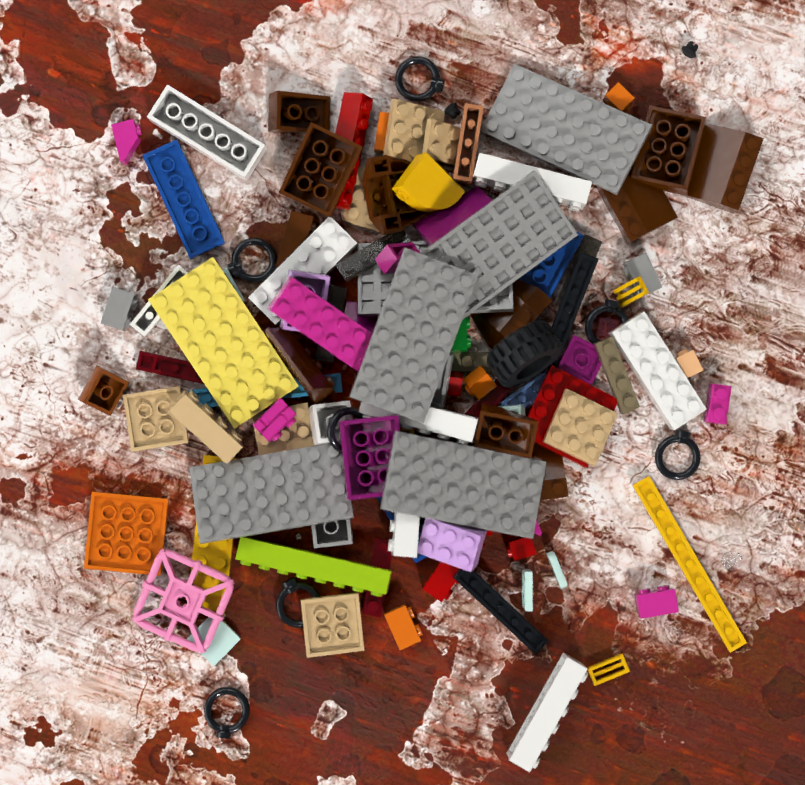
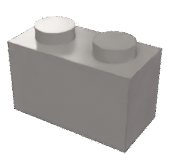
M647 253L641 254L623 264L624 268H622L624 276L629 278L630 281L641 276L649 291L648 294L662 288ZM636 282L630 288L632 289L640 284ZM642 288L633 293L634 296L643 292Z
M112 287L101 323L126 332V329L130 328V323L133 320L131 317L132 311L136 310L138 306V295Z

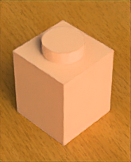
M687 349L676 353L677 357L674 359L687 378L703 371L694 350L687 351Z

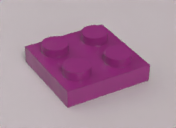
M573 335L557 368L592 385L601 367V362L593 344Z

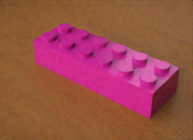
M289 276L267 308L350 367L359 371L372 333Z

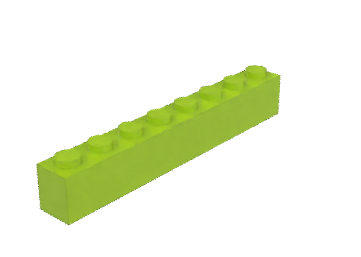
M246 536L240 537L235 558L240 560L242 565L251 566V563L259 565L258 568L263 570L277 569V573L280 574L296 573L298 578L307 579V576L313 577L315 582L326 584V581L334 582L333 586L344 588L347 585L351 586L353 591L363 592L368 590L371 591V595L382 597V594H387L392 570Z

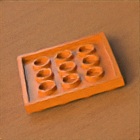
M91 492L84 569L149 575L157 554L165 546L169 499ZM163 561L156 576L162 575Z

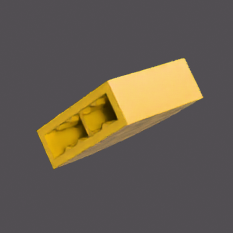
M427 152L415 156L392 188L400 200L422 212H434L454 205L465 192Z

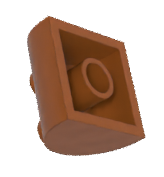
M96 365L78 400L111 416L129 382Z

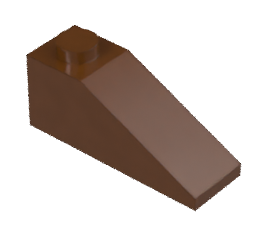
M291 211L275 265L277 268L315 231L317 223L314 222V217Z

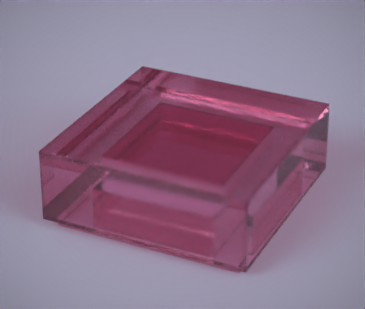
M600 317L596 337H609V332L618 327L619 320Z

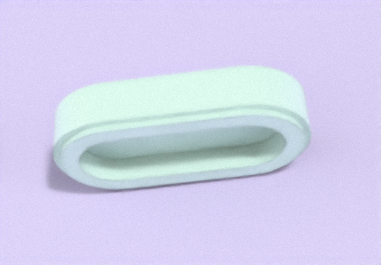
M554 551L546 553L560 589L567 587L566 579Z

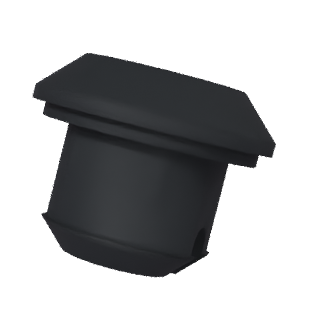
M693 41L688 42L686 46L681 48L682 53L688 58L696 57L695 52L698 49V45L695 44L693 46Z
M452 102L445 108L444 114H448L452 119H455L456 115H459L461 111L456 107L457 103Z

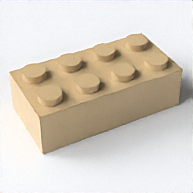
M185 389L170 405L169 412L227 464L243 448L242 436L235 429L231 431L227 426L228 423L221 416L217 418L213 413L214 410L205 403L203 405L199 402V396L191 390L189 392Z

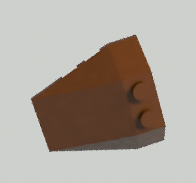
M387 155L367 158L362 178L369 219L382 235L401 232L408 226L433 213L418 211L396 196L392 188L411 162L405 159L391 158V156Z
M517 279L513 282V312L471 313L470 316L488 346L493 350V347L510 333L526 326L528 323H533L553 300L538 287Z

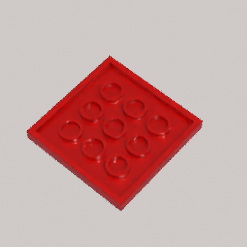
M551 365L527 414V417L539 421L535 443L586 469L589 466L588 463L543 443L544 436L565 389H569L612 411L615 410L617 405L616 398Z

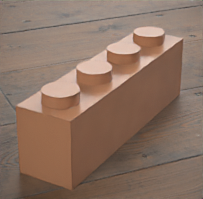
M468 103L464 105L453 180L458 184H472L484 108L481 105Z

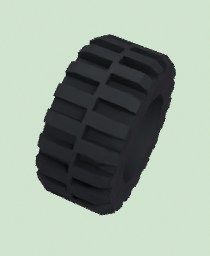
M543 320L534 321L518 328L499 341L493 347V350L488 353L487 365L501 386L511 388L527 382L529 379L545 371L547 367H550L562 354L563 344L548 322Z

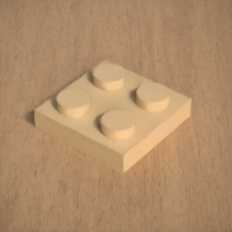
M427 119L422 153L427 152L437 162L450 166L455 165L461 128L435 119Z

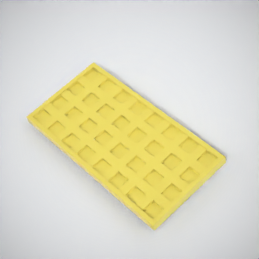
M214 257L148 299L234 429L276 402L279 398L299 387Z

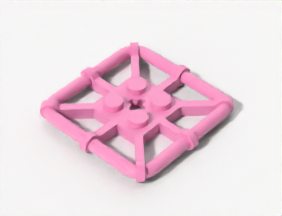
M163 548L157 554L149 575L142 584L143 589L135 606L132 620L140 627L164 637V640L168 642L173 641L192 651L204 653L211 645L220 621L222 622L224 619L223 614L232 595L235 582L226 574L202 564L200 560L195 561L178 552ZM169 557L193 568L188 581L176 576ZM162 561L170 578L166 590L154 584ZM198 571L223 581V583L208 589H203L193 584ZM226 588L216 612L202 606L206 595ZM150 590L163 596L159 608L141 614ZM185 597L187 604L181 606V601L178 598ZM158 613L172 618L168 630L144 619ZM199 613L213 619L204 642L195 623ZM178 621L190 627L196 643L173 633Z

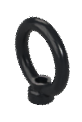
M416 56L406 59L400 64L395 74V85L398 92L405 99L414 102L427 100L435 92L441 94L445 84V79L440 78L437 66L425 57ZM414 64L426 66L431 71L433 77L430 88L421 94L410 93L405 89L402 82L405 70Z
M249 238L243 240L235 247L231 263L227 264V267L233 278L239 277L247 282L258 283L266 280L275 271L277 255L274 248L267 241L260 238ZM257 245L267 251L270 262L268 268L262 274L249 275L243 271L239 263V256L248 246Z
M605 299L603 305L597 306L589 313L585 322V332L592 344L600 341L594 335L592 328L594 319L600 313H615L620 318L622 324L629 320L626 313L619 308L620 302Z
M353 407L338 410L331 417L328 424L327 436L329 443L336 451L341 453V444L335 437L337 422L345 415H352L356 419H365L363 414Z
M676 430L675 435L665 438L658 445L655 452V463L660 473L672 480H683L692 476L698 469L701 460L700 450L697 444L690 438V432ZM675 442L686 444L693 454L691 466L680 473L668 470L662 459L666 447Z
M293 577L281 583L283 589L276 599V611L279 618L288 626L303 628V620H294L285 613L283 606L285 597L296 590H304L312 598L320 597V595L313 586L308 583L297 582L296 578Z
M222 687L213 691L208 696L204 705L206 722L213 730L217 731V738L231 739L232 733L237 732L246 724L250 714V706L246 696L233 687ZM222 695L236 697L242 706L240 719L230 726L218 724L212 716V705Z

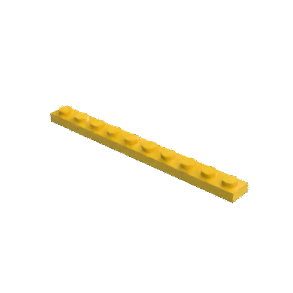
M650 476L633 484V489L728 651L731 653L747 643Z

